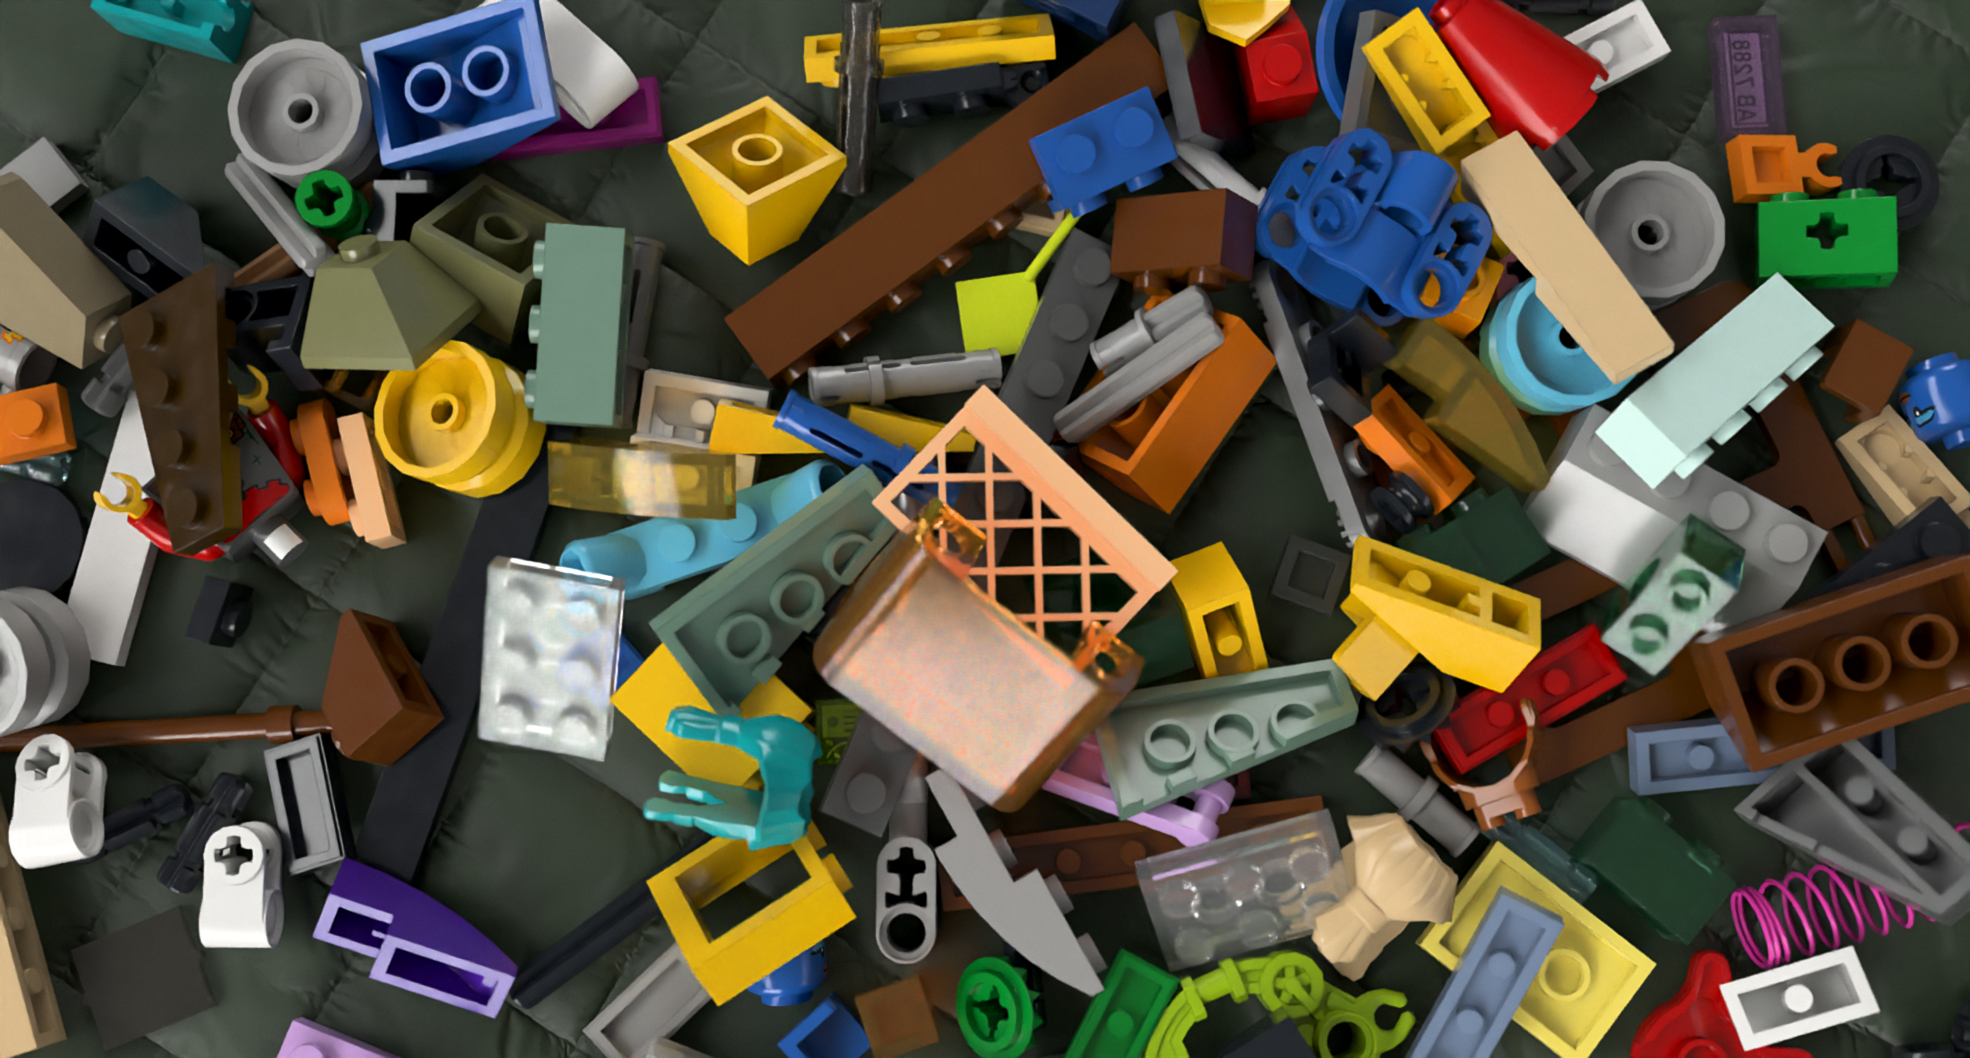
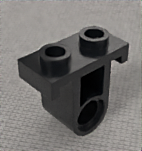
M298 267L302 273L301 276L234 287L233 291L225 292L226 318L236 322V348L227 350V356L240 371L252 374L246 365L257 368L262 374L284 371L300 392L322 389L324 387L329 369H304L300 358L315 277L308 276L302 268Z

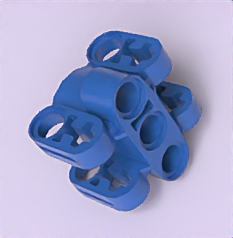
M1359 128L1334 138L1327 147L1311 146L1293 153L1285 159L1258 206L1255 250L1262 257L1274 260L1287 269L1292 277L1313 295L1348 313L1354 309H1361L1381 328L1391 326L1402 320L1405 316L1408 318L1414 316L1419 319H1431L1453 312L1463 298L1489 249L1492 240V225L1488 215L1481 207L1471 202L1452 204L1448 201L1458 183L1459 176L1455 169L1446 161L1430 153L1418 150L1392 154L1387 141L1380 133L1371 129ZM1360 148L1363 152L1360 156L1361 165L1354 166L1355 160L1348 152ZM1314 164L1316 167L1309 178L1302 168ZM1300 194L1297 201L1293 199H1288L1290 197ZM1275 213L1286 215L1294 225L1295 236L1293 242L1287 248L1278 246L1270 236L1269 224ZM1460 221L1462 226L1459 234L1466 242L1463 245L1452 247L1457 234L1450 228V225ZM1447 252L1444 259L1435 257V255ZM1430 273L1438 279L1440 284V297L1433 307L1425 305L1418 297ZM1370 287L1378 294L1384 304L1391 305L1390 310L1383 317L1375 314L1368 303Z

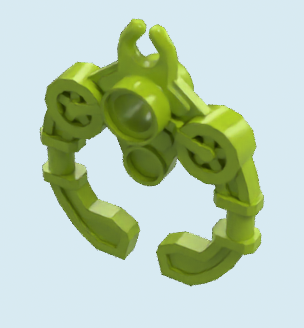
M1289 949L1274 951L1268 956L1247 957L1233 961L1227 957L1218 961V969L1194 980L1188 975L1180 978L1179 988L1172 995L1141 1058H1189L1182 1041L1187 1031L1194 1022L1207 1018L1204 1004L1229 993L1237 1004L1247 1000V994H1256L1264 1007L1271 1012L1283 1005L1316 1058H1380L1382 1053L1395 1048L1406 1039L1416 1019L1413 1012L1406 1011L1400 1015V1019L1394 1029L1389 1031L1380 1029L1375 1023L1374 1015L1378 1007L1383 1004L1397 1008L1406 1006L1408 1000L1405 993L1382 988L1369 991L1354 998L1324 981L1322 971L1312 958ZM1347 1022L1352 1030L1351 1044L1342 1054L1331 1055L1327 1047V1036L1336 1024Z

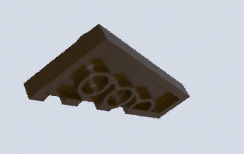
M215 261L118 317L173 553L194 556L243 530L240 447L230 444V422L233 413L239 411L238 386L228 383L227 350L236 348V322L226 318L225 292L234 290V268Z

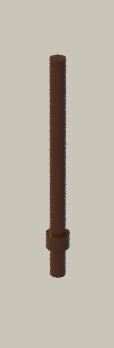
M297 704L270 706L266 713L39 725L0 737V753L21 752L30 741L44 734L60 736L69 741L74 749L261 738H267L270 744H287L302 739L303 736H311L317 733L331 735L333 730L323 710L302 711L301 707Z

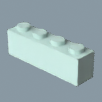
M1777 272L1632 393L1595 433L1652 489L1673 471L1684 480L1714 452L1706 444L1710 438H1713L1720 446L1725 444L1752 419L1743 409L1750 405L1757 413L1761 412L1788 387L1780 378L1784 373L1795 381L1824 355L1815 345L1835 325Z

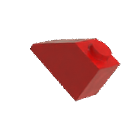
M1290 4L1289 10L1246 47L1231 42L1250 126L1307 116L1319 92L1307 31Z

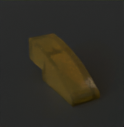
M1432 318L1418 319L1412 322L1396 344V356L1383 365L1435 400L1422 420L1428 427L1523 493L1543 491L1549 483L1550 477L1538 447L1515 405L1492 374L1456 337Z
M580 437L548 441L550 505L653 517L710 520L736 519V453L650 440L628 443L595 437Z

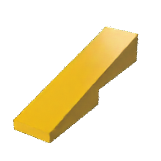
M1417 7L1373 38L1361 49L1422 151L1441 158L1457 172L1459 176L1458 183L1450 196L1454 204L1468 202L1461 194V160L1499 139L1486 121L1491 114L1419 7ZM1492 229V240L1485 255L1487 258L1502 260L1512 251Z
M721 398L717 406L707 454L825 452L779 428L778 430L773 428L772 425L780 411ZM850 403L846 418L900 448L906 443L916 448L915 452H921L947 425V423L859 403ZM964 428L945 447V452H974L976 439Z

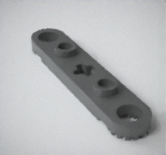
M1265 259L1253 266L1252 281L1249 282V287L1257 291L1252 296L1254 300L1260 299L1257 306L1260 310H1264L1263 315L1268 320L1263 323L1328 501H1335L1338 508L1336 510V515L1340 518V520H1337L1338 527L1345 528V531L1340 533L1343 538L1349 537L1346 545L1348 548L1352 547V553L1354 542L1359 534L1392 545L1391 525L1380 514L1370 498V491L1377 487L1372 476L1374 460L1371 452L1364 446L1361 439L1358 438L1354 427L1351 428L1333 410L1325 411L1316 404L1307 387V380L1309 379L1307 341L1324 329L1314 320L1301 284L1283 266L1274 260Z

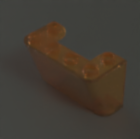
M934 496L852 582L815 643L813 650L814 664L820 675L831 686L987 804L1000 811L1014 812L1020 810L1131 692L1136 685L1145 659L1095 620H1092L1085 627L1071 659L967 579L988 537ZM937 526L948 530L957 539L960 553H950L943 549L934 537L933 527ZM1095 650L1109 655L1117 665V668L1109 675H1106L1098 667L1094 657Z

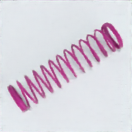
M1960 822L1953 829L1959 832L1963 828H1970V822ZM1815 864L1809 870L1807 877L1800 872L1791 871L1785 877L1783 884L1775 879L1767 878L1762 882L1759 892L1750 886L1743 885L1741 888L1737 887L1731 895L1730 904L1732 918L1743 947L1755 964L1765 970L1775 969L1780 962L1787 965L1791 959V948L1782 922L1774 908L1764 897L1765 888L1769 885H1776L1782 890V906L1790 934L1799 950L1810 958L1815 954L1816 941L1806 913L1799 901L1788 889L1789 881L1793 878H1800L1806 882V899L1814 927L1825 945L1833 950H1837L1840 946V931L1831 906L1821 890L1812 881L1813 874L1818 870L1825 871L1830 875V893L1838 920L1847 935L1858 943H1861L1865 938V925L1862 913L1875 932L1886 936L1890 929L1887 907L1898 924L1908 929L1914 924V909L1906 905L1908 911V922L1906 923L1898 915L1890 897L1883 893L1881 895L1880 891L1870 887L1881 909L1884 921V928L1881 930L1868 911L1860 881L1854 879L1856 896L1862 913L1850 889L1836 873L1837 870ZM1836 882L1842 888L1854 911L1859 928L1858 937L1850 929L1844 918L1838 900ZM1812 890L1817 895L1829 918L1834 934V944L1827 938L1820 925L1814 907ZM1743 896L1749 901L1761 923L1767 941L1768 959L1758 948L1749 929L1744 913ZM1788 898L1798 912L1806 930L1809 951L1802 944L1796 932ZM1919 912L1927 920L1935 921L1931 917ZM1779 935L1781 937L1782 944L1784 947L1785 958H1783V956L1781 955Z

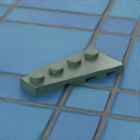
M861 464L649 622V625L717 715L723 717L726 714L738 716L743 711L739 705L759 682L765 685L782 665L779 658L803 630L809 633L826 614L822 610L824 605L842 584L850 585L896 532L897 528L872 505V501L884 488L873 471L864 464Z
M1333 659L1090 697L1089 715L1120 821L1355 724L1359 711L1346 675Z

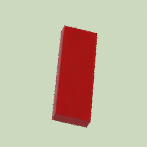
M1595 622L1589 623L1538 652L1503 693L1479 686L1460 697L1461 707L1450 713L1451 728L1436 729L1432 733L1456 774L1463 775L1527 737L1528 726L1522 714L1520 699L1528 697L1535 701L1539 709L1540 729L1625 681L1628 677Z

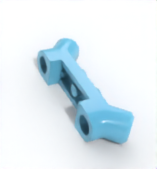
M828 459L815 460L792 473L606 535L574 540L566 545L560 557L559 565L562 582L568 594L577 603L582 605L614 599L622 601L633 600L664 590L666 585L727 565L847 475L835 462Z

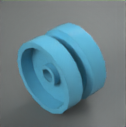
M1534 276L1510 288L1490 307L1480 330L1479 359L1489 384L1508 404L1532 415L1559 416L1615 396L1636 376L1634 374L1614 385L1535 295L1536 278Z

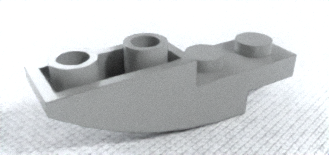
M946 765L925 777L957 837L939 846L934 851L954 883L975 910L1004 940L1031 962L1060 981L1091 996L1104 990L1096 974L1105 970L1107 966L1088 932L1076 939L1063 915L1073 910L1074 907L1057 876L1053 874L1043 880L1035 867L1020 877L1012 879L1007 869L1018 864V861L999 828L987 834L975 812L985 806L986 803L967 770L955 776L950 765Z

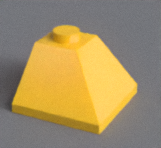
M768 96L668 142V153L709 234L748 266L798 241L846 168L847 160L845 154Z

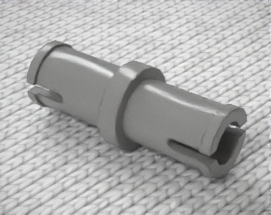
M1375 745L1354 770L1358 776L1361 775L1398 807L1396 813L1399 816H1403L1405 822L1412 819L1444 846L1454 858L1459 856L1471 844L1481 830L1479 823L1471 820L1437 791L1439 783L1430 775L1423 779L1388 748L1380 750Z

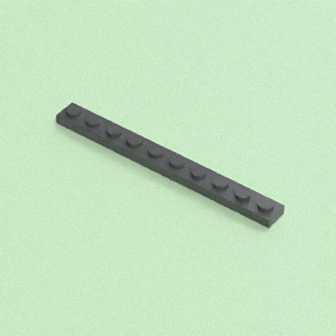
M1076 228L1068 234L997 396L1048 446L1056 430L1053 418L1056 413L1066 407L1089 353L1090 343L1095 339L1120 280L1119 277L1110 273L1112 246ZM977 442L964 473H985L984 446L981 443ZM993 456V473H1011ZM965 482L958 500L947 516V521L986 520L985 482ZM993 482L994 520L1018 519L1026 500L1024 487L1021 482ZM1013 528L994 529L995 567L998 566ZM947 529V557L959 568L987 567L986 529ZM938 532L934 544L940 549ZM928 557L818 807V811L877 837H882L980 608ZM968 576L986 593L987 576Z

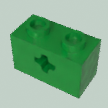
M1851 189L1838 193L1837 199L1810 200V195L1804 192H1784L1772 195L1769 198V202H1758L1754 216L1755 290L1777 272L1796 290L1890 287L1898 273L1897 196L1878 197V191L1874 189ZM1816 229H1827L1828 238L1835 240L1831 249L1821 248L1819 239L1813 237Z

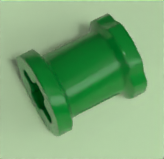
M329 170L315 171L306 176L297 187L295 195L296 209L304 220L317 227L324 236L334 238L342 243L349 238L363 235L366 232L367 219L372 212L371 205L361 192L354 190L349 181L337 172Z

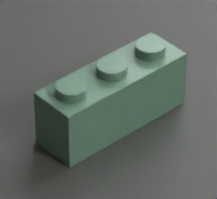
M546 223L545 240H537L535 243L533 273L535 279H542L541 305H532L530 310L529 339L531 344H538L536 370L529 369L527 371L524 388L526 408L534 409V421L553 425L622 429L635 240L626 228Z

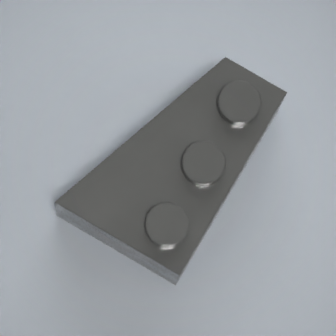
M1856 739L1787 761L1733 809L1748 825L1948 927H1951L1970 910V844Z

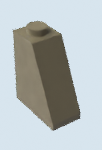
M13 172L0 176V324L80 369L113 354L123 341L118 317L131 310L132 293L22 177Z

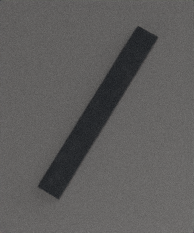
M546 424V432L539 455L524 477L502 493L485 496L420 669L424 681L445 718L395 763L384 767L355 845L357 859H354V861L382 871L412 887L415 886L583 426Z

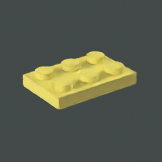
M1492 840L1456 888L1452 923L1440 924L1430 922L1415 943L1453 972L1500 885L1562 916L1564 926L1511 1019L1561 1058H1588L1656 966V963L1499 841Z

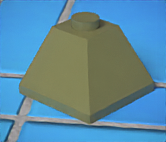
M371 234L355 236L340 243L338 246L339 252L316 268L300 358L304 369L417 370L483 310L480 300L409 242L378 241L377 236Z

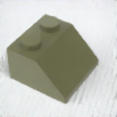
M482 173L414 223L409 243L480 300L483 311L470 323L481 328L487 334L511 344L529 328V315L532 305H540L542 279H535L533 273V252L536 241L545 240L546 223L577 224Z

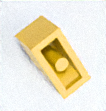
M1222 541L1169 561L1178 570L1167 583L1176 615L1202 679L1269 669L1249 586Z

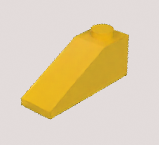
M1360 534L1355 540L1350 592L1441 672L1503 693L1541 650V599Z

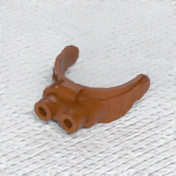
M1525 697L1520 699L1522 714L1528 726L1527 743L1523 757L1512 773L1496 784L1481 785L1464 780L1456 775L1445 763L1432 734L1431 745L1420 740L1421 748L1425 757L1431 763L1436 776L1451 787L1454 792H1458L1466 811L1474 810L1482 832L1507 824L1503 815L1505 813L1514 811L1517 820L1542 812L1534 791L1535 787L1540 786L1535 766L1538 763L1537 758L1541 749L1542 731L1539 724V709L1532 698Z

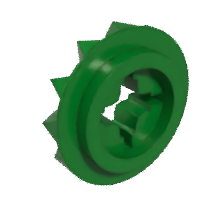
M1009 956L983 957L975 960L965 969L958 983L956 1012L959 1026L967 1043L981 1058H1021L1024 1052L1036 1046L1033 1030L1044 1022L1033 1011V1001L1040 993L1027 989V969L1013 967ZM999 998L1000 1005L1008 1009L1009 1018L1003 1020V1012L996 1009L994 1004L988 1003V1000Z

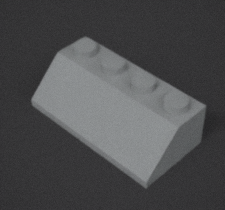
M1593 404L1571 418L1513 526L1707 634L1780 610L1798 590L1828 533L1827 531L1703 463L1684 480L1673 471L1652 489L1595 433L1612 415L1611 412Z

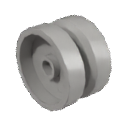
M298 38L271 44L248 60L233 83L227 108L231 136L245 158L297 189L306 176L321 170L337 172L349 181L354 190H358L372 179L380 176L385 166H382L366 73L323 42Z
M1641 160L1616 169L1575 208L1652 313L1670 306L1678 298L1686 295L1714 271L1725 246V217L1715 193L1694 172L1671 162Z
M21 586L0 591V737L60 720L78 705L89 682L91 654L84 628L67 604L45 590Z

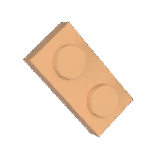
M363 412L337 418L341 438L334 439L333 447L340 471L344 476L350 475L355 499L348 501V512L355 533L358 537L365 536L367 543L380 549L406 544L407 540L388 460L384 457L375 437L374 420Z

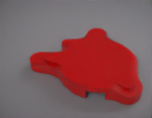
M1700 949L1692 955L1689 960L1686 980L1681 989L1670 1000L1656 1007L1640 1023L1634 1035L1630 1058L1814 1057L1808 1051L1797 1047L1774 1044L1744 1051L1719 988V985L1732 982L1730 964L1722 953L1711 949Z

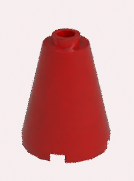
M1438 0L1428 14L1434 21L1431 27L1491 114L1486 121L1498 139L1517 130L1529 147L1535 143L1544 152L1573 128L1599 97L1590 88L1596 77L1607 82L1610 75L1607 66L1600 59L1501 0Z

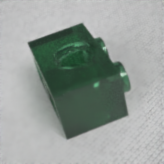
M1689 513L1611 598L1599 640L1656 676L1739 591L1746 549Z

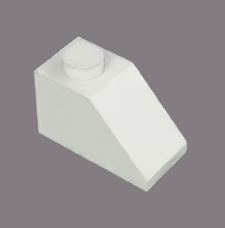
M1853 945L1719 985L1744 1051L1880 1012Z

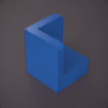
M832 991L792 1027L777 1045L788 1058H859L876 1042V1038L838 994Z

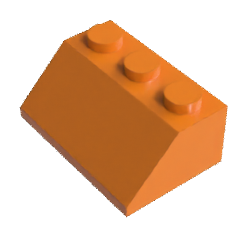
M1171 292V294L1165 296H1151L1143 308L1149 311L1176 294ZM1215 308L1212 317L1221 328L1225 338L1220 346L1078 444L1083 463L1127 494L1169 515L1277 363L1275 356L1241 318ZM1107 365L1096 372L1080 396L1107 378L1103 374V370L1108 367ZM1056 428L1052 440L1054 442L1057 439L1065 440Z

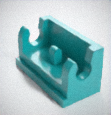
M92 0L90 6L119 32L232 64L236 63L254 10L250 3L240 0Z

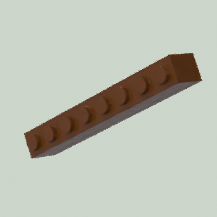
M1133 22L730 313L724 320L776 390L785 383L790 388L800 385L808 379L809 367L821 366L817 360L836 346L841 351H844L860 342L871 331L872 328L868 323L887 309L892 314L902 311L922 294L919 286L938 272L943 277L953 274L972 258L971 248L989 235L994 241L1006 236L1023 221L1024 217L1020 212L1038 199H1041L1044 204L1053 199L1028 140L1146 86L1150 89L1162 120L1173 112L1162 57L1136 23Z

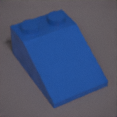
M502 0L360 43L382 166L397 172L402 170H421L441 176L473 167L561 119L539 0Z

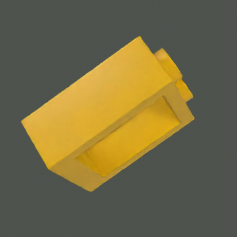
M812 819L811 823L807 826V835L790 844L775 845L750 851L747 839L732 840L717 836L646 881L691 971L718 1007L856 918L843 896V893L851 889L853 885L833 853L820 859L816 851L826 846L827 843ZM794 849L810 874L811 879L714 940L699 909Z

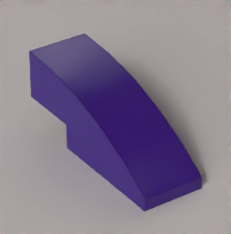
M346 857L343 859L312 936L313 938L376 958L369 978L492 1018H496L518 970V966L490 939L457 913L424 892L382 871Z

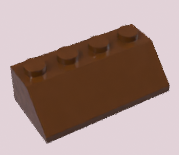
M1970 554L1940 555L1686 641L1708 703L1749 770L1757 772L1970 701Z

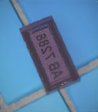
M1777 14L1714 17L1707 27L1717 142L1728 143L1739 134L1787 135Z

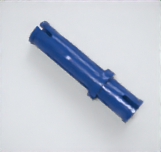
M791 389L772 425L773 428L777 430L779 428L854 468L864 464L882 482L884 489L916 457L914 455L916 448L906 443L900 448L854 424L852 421L804 398L793 389ZM929 463L920 474H938V467ZM965 482L946 483V517L958 500ZM910 483L902 491L905 495L939 512L938 483Z

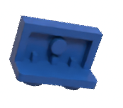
M1148 86L1028 140L1053 197L1052 200L1047 202L1052 214L1069 208L1073 218H1077L1107 204L1108 201L1104 191L1125 182L1131 193L1164 178L1160 166L1178 158Z

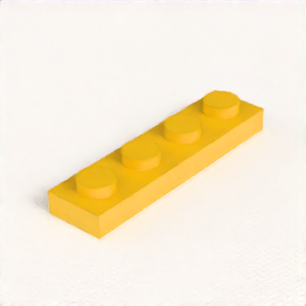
M1049 13L804 37V65L807 83L821 82L822 85L827 87L848 86L855 83L858 78L882 76L883 78L992 62H999V64H1005L1009 67L1056 59L1055 35Z

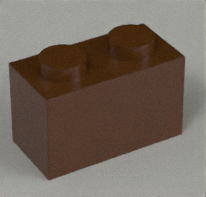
M1228 188L1117 199L1110 273L1134 284V292L1149 296L1169 295L1173 286L1188 285L1189 287L1196 285L1205 292H1221L1226 290L1227 283L1252 281L1258 205Z

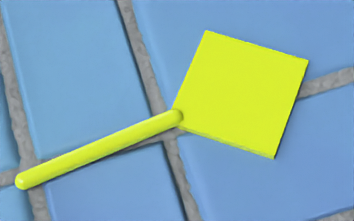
M1069 211L1025 272L955 282L965 352L995 347L1000 356L1017 353L1038 304L1035 279L1081 216L1073 218Z

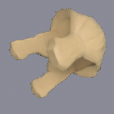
M1384 812L1370 816L1347 815L1353 841L1332 855L1331 860L1326 861L1314 874L1307 876L1297 886L1285 890L1275 898L1279 909L1288 920L1297 926L1309 919L1315 907L1320 906L1332 897H1343L1341 902L1313 915L1314 930L1312 940L1317 944L1318 950L1327 960L1333 963L1336 970L1353 982L1363 977L1369 964L1383 951V947L1398 936L1409 922L1452 923L1458 876L1454 874L1452 868L1441 861L1434 848L1419 836L1413 826L1406 823L1403 816H1399L1397 813Z

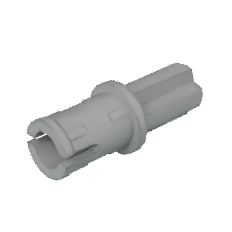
M1195 285L1189 286L1149 311L1143 307L1139 308L1134 313V319L1112 333L1090 343L1089 348L1092 358L1099 370L1103 369L1106 365L1108 366L1103 370V374L1109 377L1197 314L1205 312L1213 316L1214 308L1206 292L1201 287Z

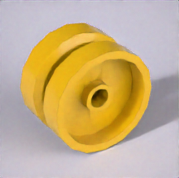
M449 340L417 370H390L381 384L374 407L375 437L384 457L392 465L406 475L434 483L452 492L475 498L502 493L524 477L539 455L546 432V424L534 421V409L526 408L524 388L526 375L500 359L491 358L485 352L467 343Z

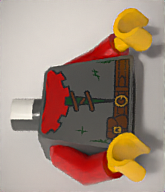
M246 365L256 378V387L250 394H238V404L248 406L249 410L246 415L240 409L238 412H234L230 422V444L240 447L243 530L194 556L173 553L155 476L141 487L134 477L125 473L111 472L112 476L121 480L126 486L127 492L124 500L120 503L112 504L106 496L97 491H94V500L99 507L115 513L126 512L128 514L127 522L164 552L208 562L224 556L237 564L259 547L282 568L296 560L309 544V540L289 522L305 505L298 490L303 486L307 475L303 456H300L294 447L288 419L274 399H266L268 393L266 377L257 368ZM142 492L147 498L142 499Z

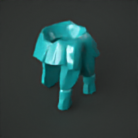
M690 705L677 706L674 710H671L665 727L666 731L684 739L710 741L734 746L756 758L765 783L764 792L712 782L667 770L659 777L658 788L660 791L686 794L689 800L705 802L708 805L697 806L652 797L647 799L644 804L643 815L646 819L671 821L677 825L688 827L695 825L711 835L732 840L747 839L750 851L775 845L790 844L807 835V826L811 823L810 802L815 793L811 782L813 761L823 755L819 737L814 735L799 721L780 714L745 719L744 717L726 714L723 717Z

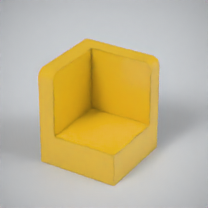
M1350 593L1339 607L1357 627L1333 653L1332 659L1344 671L1351 689L1376 701L1419 651L1353 593Z

